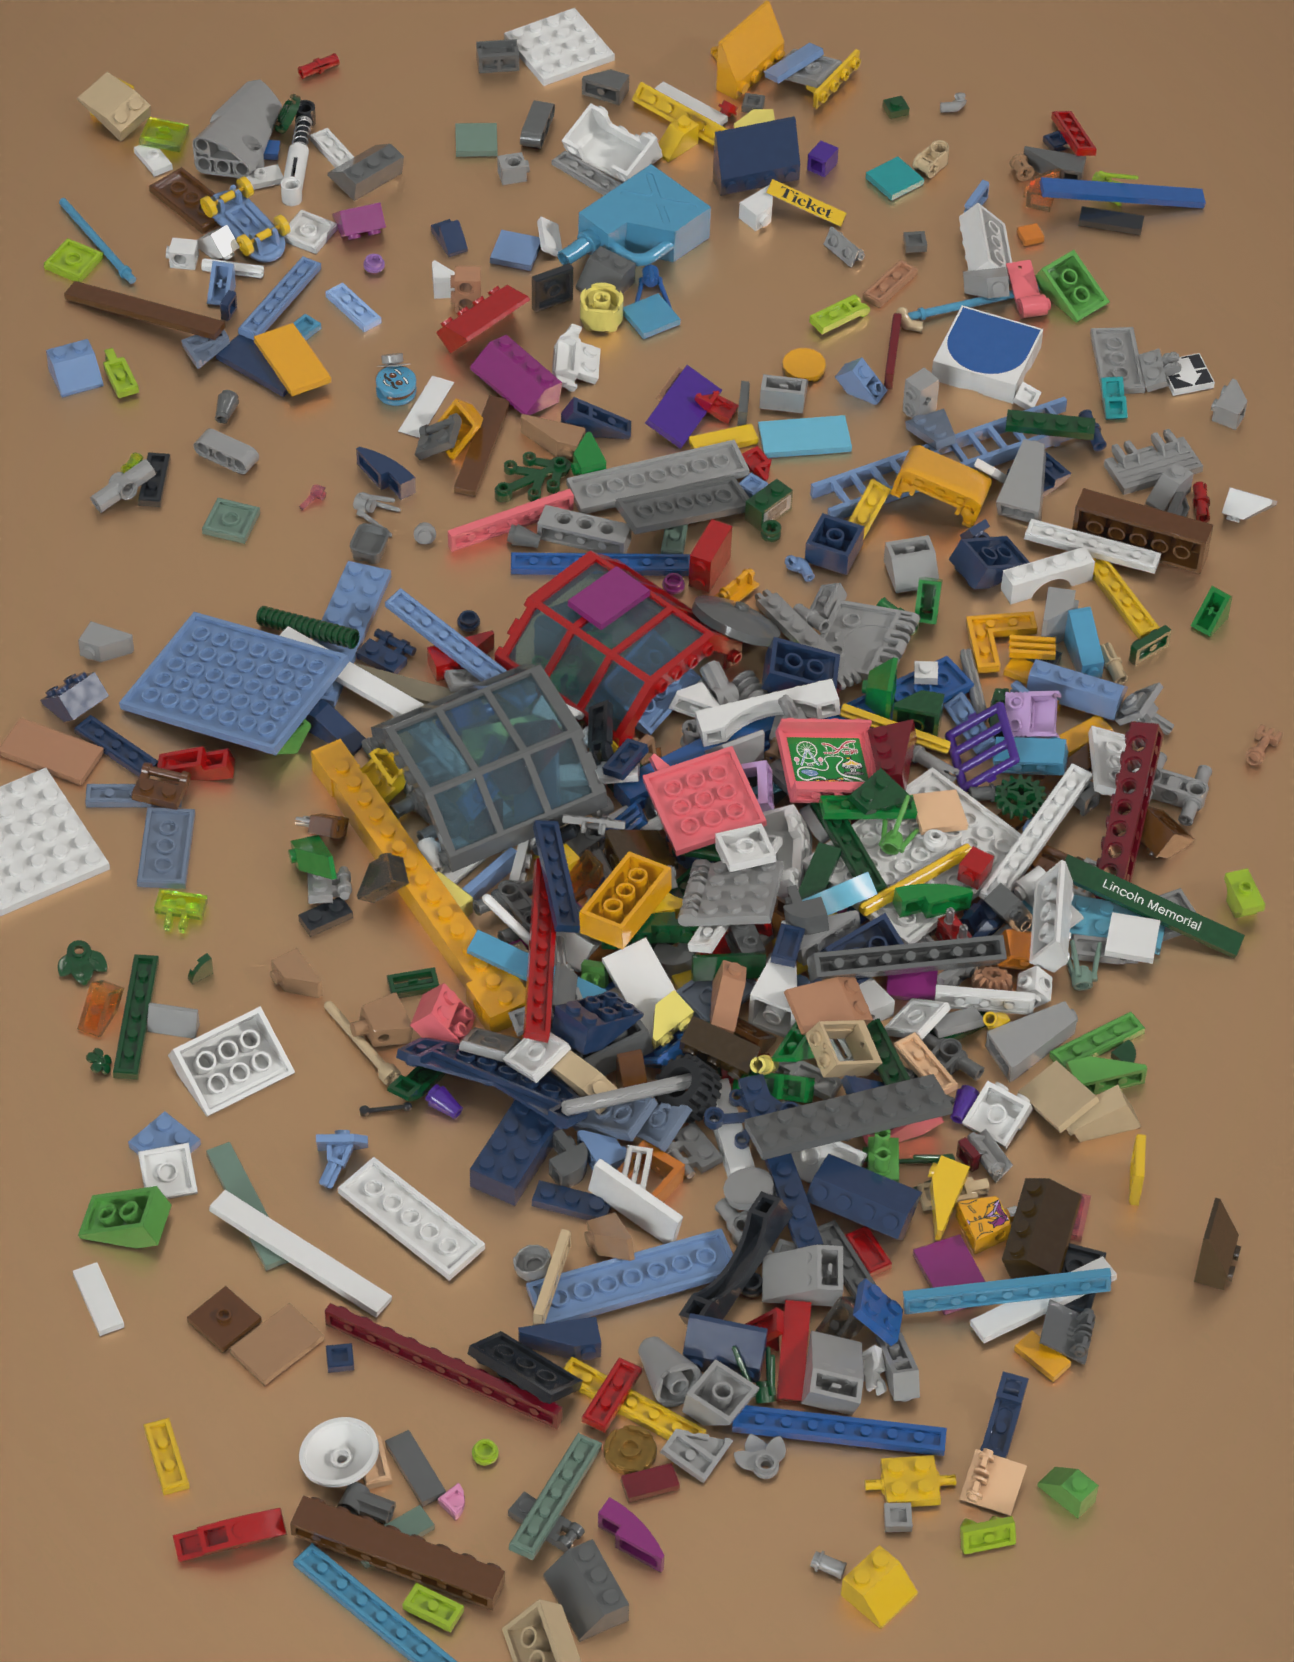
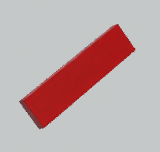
M1072 111L1052 112L1051 119L1076 156H1096V147Z

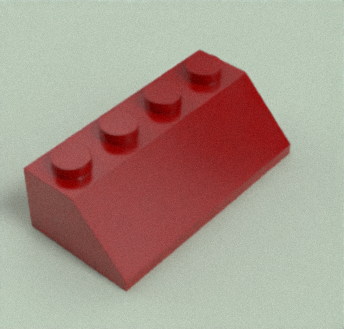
M509 285L501 289L499 286H496L487 292L489 294L488 298L484 299L481 296L472 302L474 307L468 309L466 306L457 312L458 317L453 320L452 317H449L440 323L442 328L436 333L451 354L529 302L530 298Z

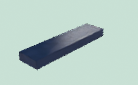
M92 715L88 716L74 728L76 735L86 742L104 748L105 755L137 777L141 774L144 762L151 763L154 767L158 765V760Z

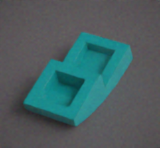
M1123 377L1101 378L1100 385L1105 420L1127 419L1126 396H1124Z

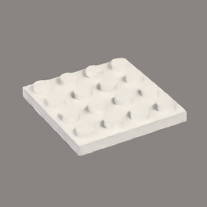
M575 8L504 33V40L517 39L520 59L543 86L615 60V54Z

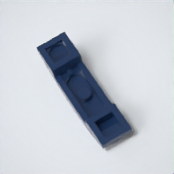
M1003 1371L986 1434L980 1448L981 1451L984 1448L990 1449L994 1452L993 1455L1007 1458L1029 1378Z

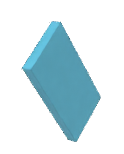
M845 415L758 422L762 450L767 458L852 451Z

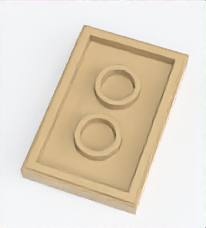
M1058 1061L1053 1062L1018 1091L1019 1094L1027 1097L1032 1107L1060 1133L1100 1102L1094 1093Z

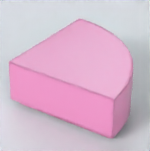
M459 1483L438 1498V1504L455 1521L461 1516L465 1507L464 1491Z

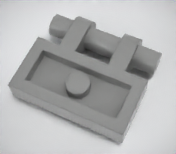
M346 866L339 868L336 874L337 879L333 880L307 873L309 904L333 903V897H340L343 900L349 899L352 893L351 873Z
M695 1122L680 1129L674 1138L675 1142H671L665 1152L685 1164V1176L688 1179L695 1175L694 1167H697L701 1173H704L723 1162V1156ZM683 1151L688 1156V1158L683 1157L680 1154V1152Z

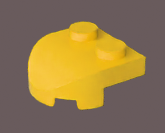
M377 748L369 753L371 759L361 768V771L367 775L386 804H388L402 791L406 780L403 769H398L395 764L393 752L389 753L387 749Z

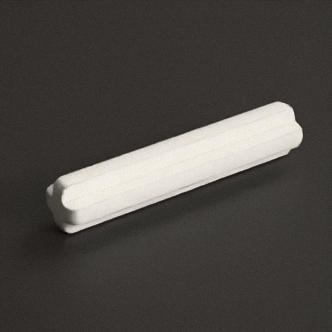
M204 258L201 263L202 271L211 272L212 261L234 264L235 275L254 278H263L264 266L207 258Z

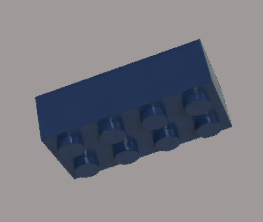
M515 1100L471 1166L470 1187L515 1206L553 1148V1133L560 1130V1128L555 1127L553 1122Z

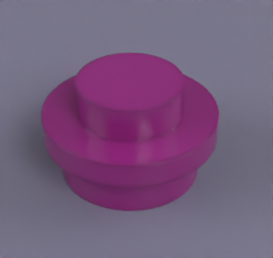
M670 573L664 578L662 588L669 594H678L684 590L685 582L681 575Z

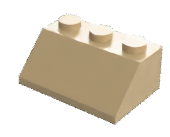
M539 1599L502 1628L513 1662H581L562 1604Z

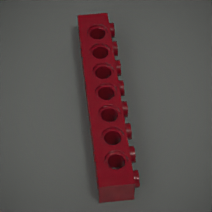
M1131 722L1130 729L1125 733L1126 747L1125 751H1122L1120 755L1121 769L1120 773L1116 774L1115 794H1112L1110 801L1112 809L1110 815L1106 818V836L1102 837L1101 858H1098L1096 862L1097 868L1130 883L1164 736L1159 724ZM1140 768L1138 771L1132 772L1134 769ZM1130 811L1128 814L1122 815L1124 812ZM1121 832H1125L1124 835L1118 836ZM1121 853L1118 857L1113 858L1114 855ZM1094 894L1096 899L1106 900Z

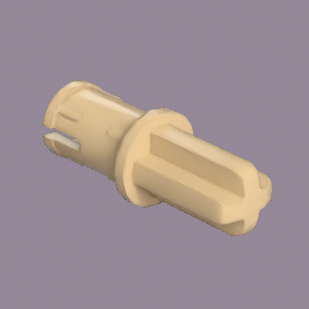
M1111 643L1102 644L1101 650L1105 661V669L1110 672L1114 683L1121 685L1126 683L1128 676L1123 669L1121 658L1117 657Z

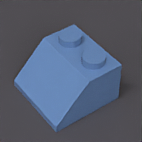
M88 339L46 350L48 370L61 397L104 386L95 353Z

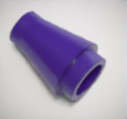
M436 1084L425 1097L428 1106L453 1119H456L463 1111V1107L459 1105L445 1086L441 1087Z
M962 1085L960 1089H957L953 1114L950 1116L951 1120L962 1124L980 1094L977 1089L969 1085Z

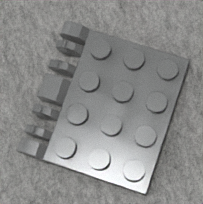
M838 599L828 618L831 622V627L827 633H821L820 636L861 676V679L868 680L870 670L891 658H898L899 663L910 641V635L914 633L920 621V617L914 612Z
M706 859L695 860L691 867V878L687 882L682 901L683 905L678 916V923L685 927L771 923L784 869L783 861L776 860L774 863L729 872L726 863H722V861L710 863Z

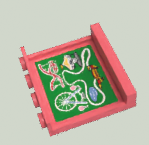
M838 718L781 719L775 734L790 803H819L821 795H851L876 772L868 730L872 724L871 720Z

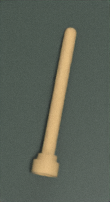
M325 1002L324 1008L378 1068L379 1078L385 1085L389 1086L401 1075L399 1069L394 1064L386 1063L362 1035L353 1037L348 1019L333 1002Z

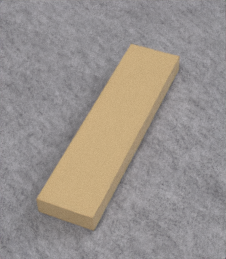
M561 1229L533 1312V1325L545 1324L571 1247V1233L569 1230Z

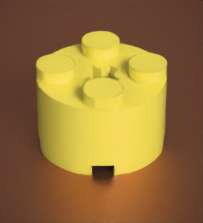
M595 283L591 285V288L587 290L585 288L581 292L580 319L583 327L589 331L614 332L617 330L623 320V293L617 291L616 286L609 283Z

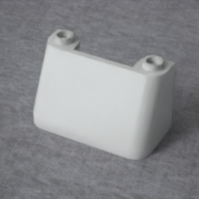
M794 804L763 812L767 821V826L763 827L766 834L782 836L783 840L782 846L776 853V860H782L784 867L777 894L782 899L788 897L787 887L797 885L799 891L806 874L802 860L812 854L810 829Z

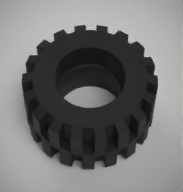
M685 1054V1056L678 1055L675 1060L671 1058L666 1066H662L661 1073L657 1074L655 1078L656 1080H661L688 1073L692 1075V1081L687 1091L685 1089L654 1096L657 1100V1105L666 1103L678 1107L680 1105L689 1106L692 1111L684 1123L688 1122L691 1124L695 1120L698 1122L703 1120L705 1111L710 1107H716V1101L721 1097L719 1092L722 1089V1083L719 1082L721 1080L720 1075L711 1066L691 1054Z

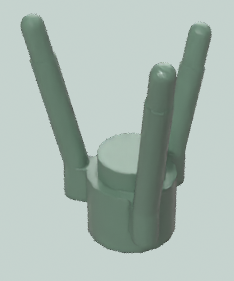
M1070 940L1074 968L1070 957L1067 967L1071 976L1072 987L1079 991L1091 989L1093 982L1098 981L1097 971L1102 943L1098 942L1091 972L1088 966L1079 965L1075 941Z

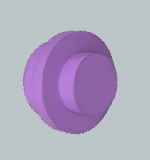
M369 254L364 260L363 266L367 272L378 273L384 269L385 262L379 254Z

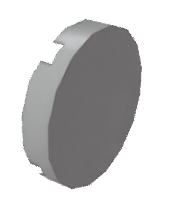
M748 1167L731 1174L725 1181L723 1190L725 1198L731 1207L748 1211L761 1191L774 1195L775 1187L773 1178L768 1171L761 1168Z

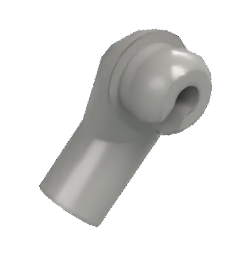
M956 93L955 100L952 102H941L940 112H958L966 105L965 93Z

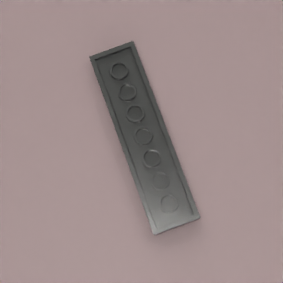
M934 1074L748 1118L745 1119L744 1127L762 1160L950 1115L953 1114V1105Z

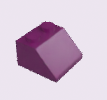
M380 202L332 214L335 223L338 224V231L341 237L347 236L348 240L360 238V233L368 232L369 236L381 233L380 229L386 228Z

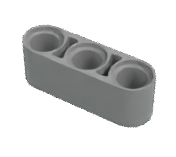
M211 428L207 429L193 445L194 450L200 456L242 475L246 474L259 460V454L253 447Z

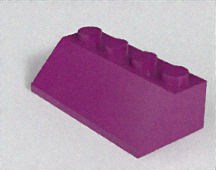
M508 335L490 341L470 367V370L500 396L506 398L521 414L532 415L559 403L562 382Z

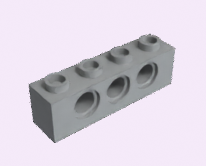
M545 505L537 523V534L541 535V540L587 551L591 550L596 553L626 554L631 542L632 530L627 523Z

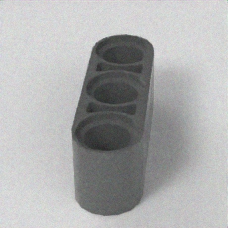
M533 101L521 131L520 145L542 148L554 117V103Z

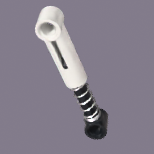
M309 100L300 101L295 115L293 140L289 146L284 177L281 181V199L283 204L287 206H296L302 202V189L309 155L307 144L309 143L310 128L316 124L315 104Z

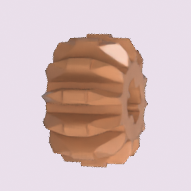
M991 965L987 967L980 966L972 975V988L1012 991V975L1008 974L1006 969L1001 970L998 966L992 967Z

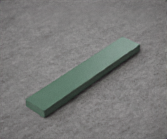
M227 1142L206 1150V1155L224 1190L269 1217L231 1143ZM249 1237L266 1271L288 1263V1261Z
M580 1433L576 1435L509 1543L508 1550L534 1560L602 1448L601 1442Z

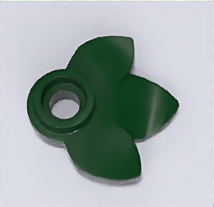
M82 940L70 943L67 948V954L58 962L59 976L64 977L72 974L74 979L82 986H86L89 983L93 971L107 972L105 957L100 952L91 950L90 945ZM82 949L84 952L82 954L75 953V950Z

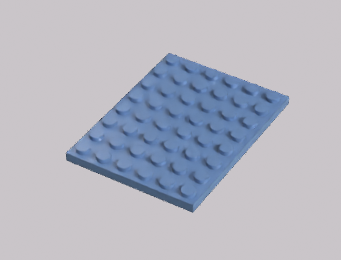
M193 612L122 698L119 705L121 710L277 755L350 661L348 655Z

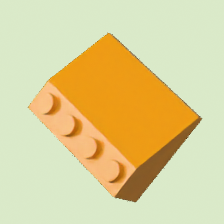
M766 0L718 42L716 90L735 100L742 94H745L753 84H756L765 75V70L778 63L785 56L784 39L769 1Z

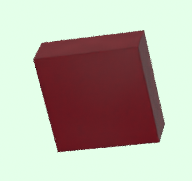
M966 1137L958 1141L956 1157L963 1164L970 1166L969 1171L971 1173L979 1169L981 1154Z

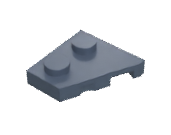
M225 330L221 332L216 340L198 335L181 340L184 350L197 369L201 368L230 344L229 336Z

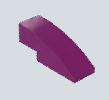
M609 1497L598 1512V1527L615 1536V1548L661 1573L664 1570L665 1555L654 1536L637 1516L625 1506Z

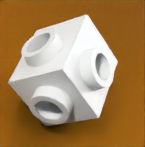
M1036 965L1018 974L1016 991L1035 993L1034 1008L1051 1001L1053 977Z

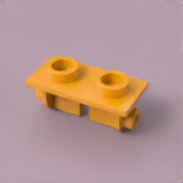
M744 569L738 577L727 586L720 588L719 592L714 596L736 602L741 601L760 584L754 580L755 572L753 569Z

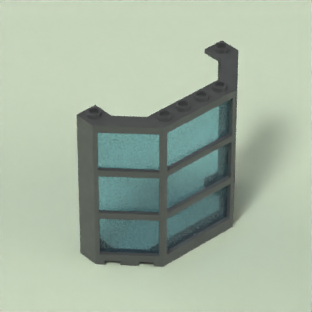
M522 664L371 727L372 737L370 738V743L373 749H387L389 753L393 752L397 768L403 769L407 784L414 787L413 791L417 801H422L425 805L440 841L441 851L438 852L439 858L443 865H448L451 872H455L535 838L533 830L535 820L558 821L559 827L568 824L562 823L563 814L587 816L608 807L606 789L604 784L599 781L595 772L597 766L591 751H587L583 738H585L583 730L541 664L536 666L535 664Z

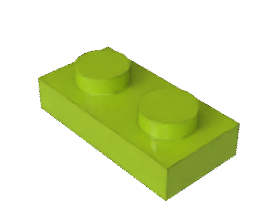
M418 1583L414 1585L402 1604L403 1610L450 1633L464 1612L463 1605Z

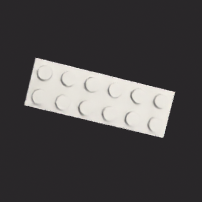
M375 1157L338 1187V1194L449 1281L485 1250V1243Z

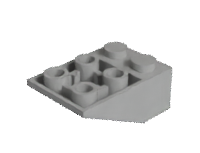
M817 1244L769 1254L762 1260V1302L785 1304V1300L811 1302V1305L840 1307L843 1295V1246Z
M811 1331L801 1404L853 1415L861 1404L864 1381L862 1342Z

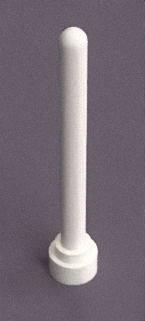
M484 894L482 901L529 946L530 933L491 895ZM568 963L566 964L573 972L575 971Z

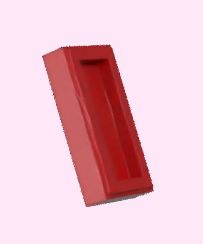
M867 1226L845 1235L871 1277L892 1269V1262Z

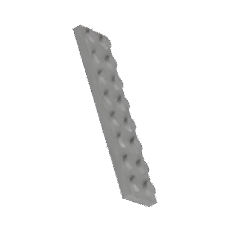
M730 440L569 477L566 479V485L574 494V502L578 511L588 514L614 508L618 498L734 476L735 479L743 478L749 475V468L735 440Z

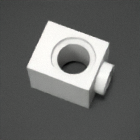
M172 238L171 245L166 248V259H169L170 268L196 269L199 257L198 240Z

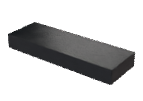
M1082 206L1078 226L1141 235L1144 216Z
M148 452L147 461L154 468L156 475L141 485L138 498L139 506L161 507L171 460L170 454Z

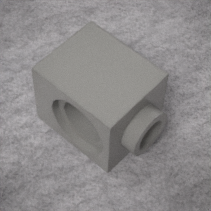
M522 152L497 156V172L502 185L527 182V173L530 172L528 160H524Z

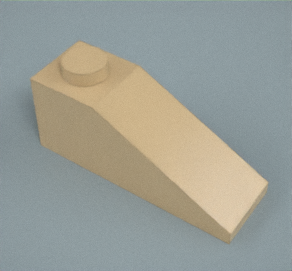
M571 1050L551 1068L580 1097L617 1089L601 1072ZM607 1107L596 1109L595 1111L600 1115Z

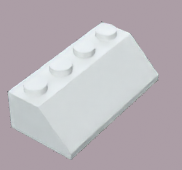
M979 203L959 216L960 231L963 237L962 244L965 248V259L968 265L967 271L1006 268V263H1012L1005 223Z
M1063 860L1059 861L1035 882L1029 963L1053 973L1062 966H1065L1070 957L1068 947L1071 938V902L1074 893L1072 891L1073 880L1066 861Z

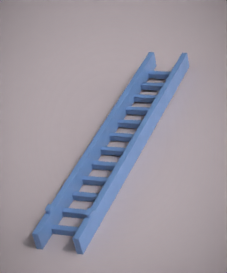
M1064 396L1024 411L1060 414L1066 412L1067 399ZM1006 416L955 434V444L937 450L929 444L922 446L941 455L954 451L961 461L959 463L980 471L974 465L977 458L991 466L1013 460L1018 453L1023 439H1026L1023 433L1013 432L1019 442L1006 445L999 435L1008 432L1005 431ZM1037 435L1026 440L1039 441L1045 444V448L1060 446L1062 442L1074 438ZM992 437L1000 449L987 452L980 441ZM973 444L980 455L968 459L961 448ZM908 451L812 483L810 496L814 499L835 492L843 503L828 508L827 515L840 519L847 518L852 515L861 497L850 500L843 491V488L855 485L863 495L866 487L862 482L875 478L876 481L892 490L893 486H889L882 475L895 471L898 475ZM910 492L903 493L900 498L889 493L884 504L910 496Z

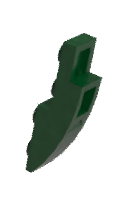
M675 912L652 913L625 947L644 938L648 940L650 946L651 943H689L699 926H681L678 923V919H675ZM604 942L601 943L602 949H620Z

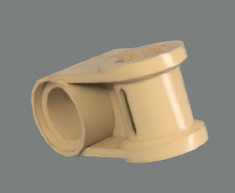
M943 140L932 142L930 146L915 157L912 167L915 170H921L926 173L928 178H933L948 164V143Z

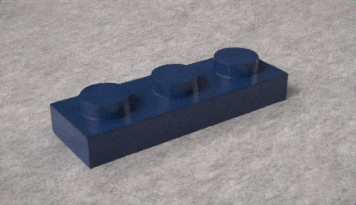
M539 1180L532 1198L533 1207L584 1220L608 1215L611 1210L610 1205L604 1202L601 1197H597L592 1193Z

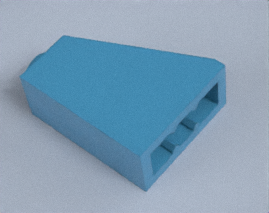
M1091 607L1068 610L1064 643L1074 668L1078 672L1102 678L1104 658Z

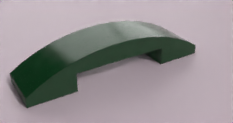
M418 1066L406 1077L400 1075L388 1086L387 1091L406 1101H415L428 1093L446 1073Z

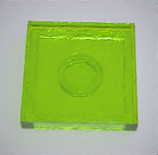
M149 117L139 138V145L180 152L189 132V125Z

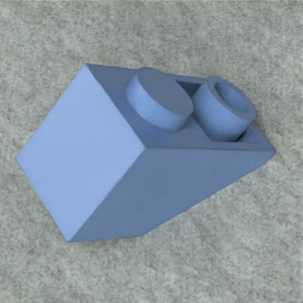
M863 357L844 364L835 376L847 394L874 405L878 404L888 391Z

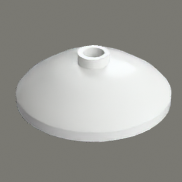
M338 1417L327 1420L312 1429L303 1440L299 1451L301 1468L307 1478L324 1487L350 1485L363 1478L374 1466L379 1454L378 1439L374 1430L362 1420L351 1417Z

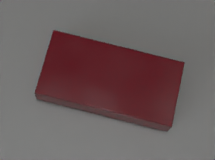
M672 1463L622 1475L620 1479L628 1503L680 1490V1484Z

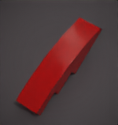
M785 1300L784 1334L782 1335L776 1397L779 1401L802 1402L811 1302Z

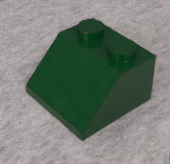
M920 690L895 702L892 721L903 722L914 719L915 729L938 737L945 694Z

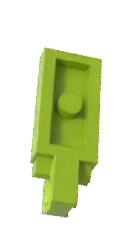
M113 348L104 350L106 361L103 362L104 370L117 397L122 398L139 393L138 384L125 358H117Z

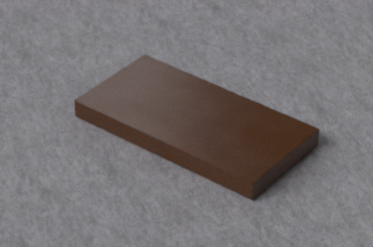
M181 167L149 185V191L202 234L219 225L213 218H209L204 213L200 204L201 198L205 196L212 197L215 193Z

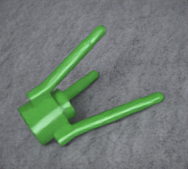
M909 795L905 796L893 830L887 833L888 819H883L881 839L878 845L886 854L896 855L899 852L904 853L906 846L919 832V829L915 828L903 841V836L898 831L908 806Z

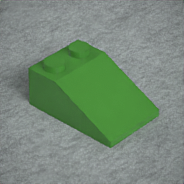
M1075 250L1043 267L1035 275L1042 293L1076 323L1110 302Z
M157 1186L92 1195L78 1236L80 1239L131 1248L158 1246L172 1205Z

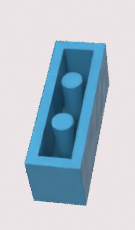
M996 737L995 745L1003 741L1004 737ZM1014 737L1020 762L1002 772L1010 774L1064 775L1066 773L1069 752L1067 741L1058 737L1050 739ZM1006 749L993 757L994 766L1009 758L1008 750Z

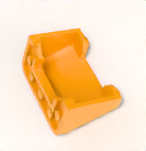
M918 445L912 446L909 449L890 494L900 498L905 492H910L909 495L911 496L914 495L916 490L957 507L954 514L959 516L960 513L963 517L962 525L971 528L976 522L992 481L984 472L975 470Z

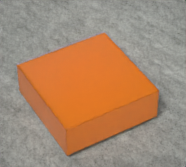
M1037 223L1017 227V234L1024 246L1044 242V235Z

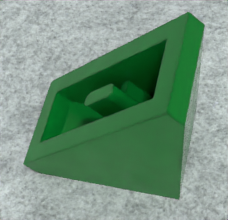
M1211 586L1191 627L1211 637L1228 619L1232 596Z

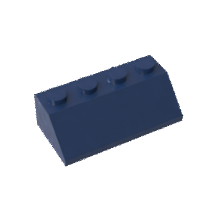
M828 1153L814 1175L806 1196L809 1203L895 1239L904 1240L922 1192Z

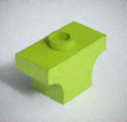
M1248 868L1225 873L1224 880L1227 887L1226 902L1234 918L1257 914V912L1265 910V902Z

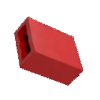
M711 519L690 554L689 587L710 593L731 557V525Z

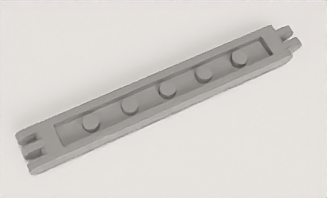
M766 589L762 594L760 592L755 594L758 609L790 641L838 654L778 593L772 594ZM840 656L837 688L843 690L846 689V686H853L854 682L856 684L862 682V679Z

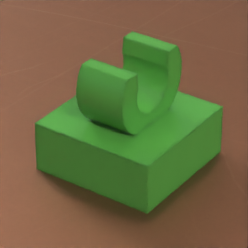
M584 959L581 964V978L606 989L609 984V977L603 962Z

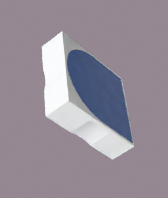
M962 305L933 360L932 374L938 377L941 383L973 390L984 396L1013 404L1012 400L1019 386L1024 381L1027 371L1032 367L1041 349L1043 329Z

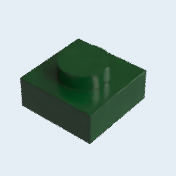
M903 96L883 100L882 106L890 119L909 115L910 108Z

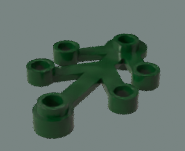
M525 452L523 454V464L528 467L533 465L545 467L540 470L517 466L515 461L508 460L504 463V472L507 475L517 474L525 477L510 484L506 482L499 483L495 487V499L501 503L509 502L512 499V492L532 483V488L528 490V500L532 502L541 499L544 479L553 474L552 479L547 481L546 489L549 493L555 494L560 491L561 477L568 474L571 469V462L565 457H555L549 460L537 458L533 452Z

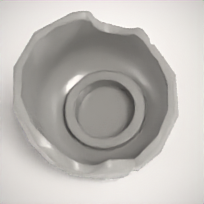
M527 1245L520 1249L513 1258L514 1269L518 1276L527 1282L545 1278L552 1258L547 1248L540 1245Z

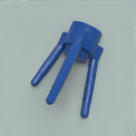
M652 264L645 266L642 270V277L639 278L635 302L640 301L644 285L648 287L659 285L663 299L671 307L662 277L659 276V269Z

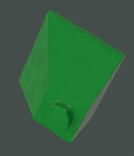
M895 657L870 670L868 680H863L862 693L866 694L865 704L876 715L891 719L896 693L898 658Z

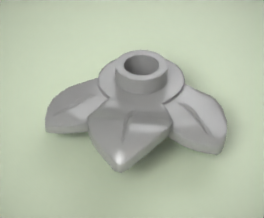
M749 1434L745 1442V1451L734 1452V1458L741 1468L753 1471L759 1478L770 1479L778 1473L779 1462L785 1457V1443L780 1436L772 1439L767 1444L757 1436ZM762 1466H768L769 1468L764 1469Z

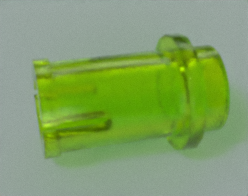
M136 452L132 453L127 463L122 465L121 472L125 473L143 461V456Z

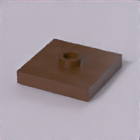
M227 1286L187 1317V1322L222 1353L262 1322L261 1316Z

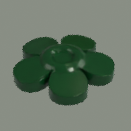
M95 1048L93 1052H89L86 1055V1060L89 1063H93L90 1068L94 1073L101 1071L106 1075L111 1071L110 1064L112 1059L109 1055H104L101 1049Z

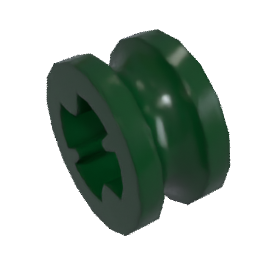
M775 520L763 522L761 525L762 539L768 542L779 540L781 537V524Z

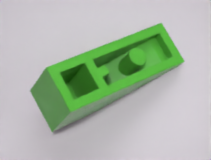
M1092 1056L1075 1058L1066 1064V1069L1095 1095L1116 1085L1123 1089L1144 1084L1148 1069L1145 1064Z

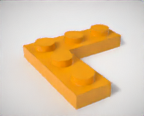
M1034 611L966 616L965 623L977 672H1000L1001 665L994 637L1037 634L1038 627Z

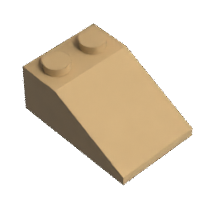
M106 72L77 98L119 141H123L151 116V105L134 89L109 72Z

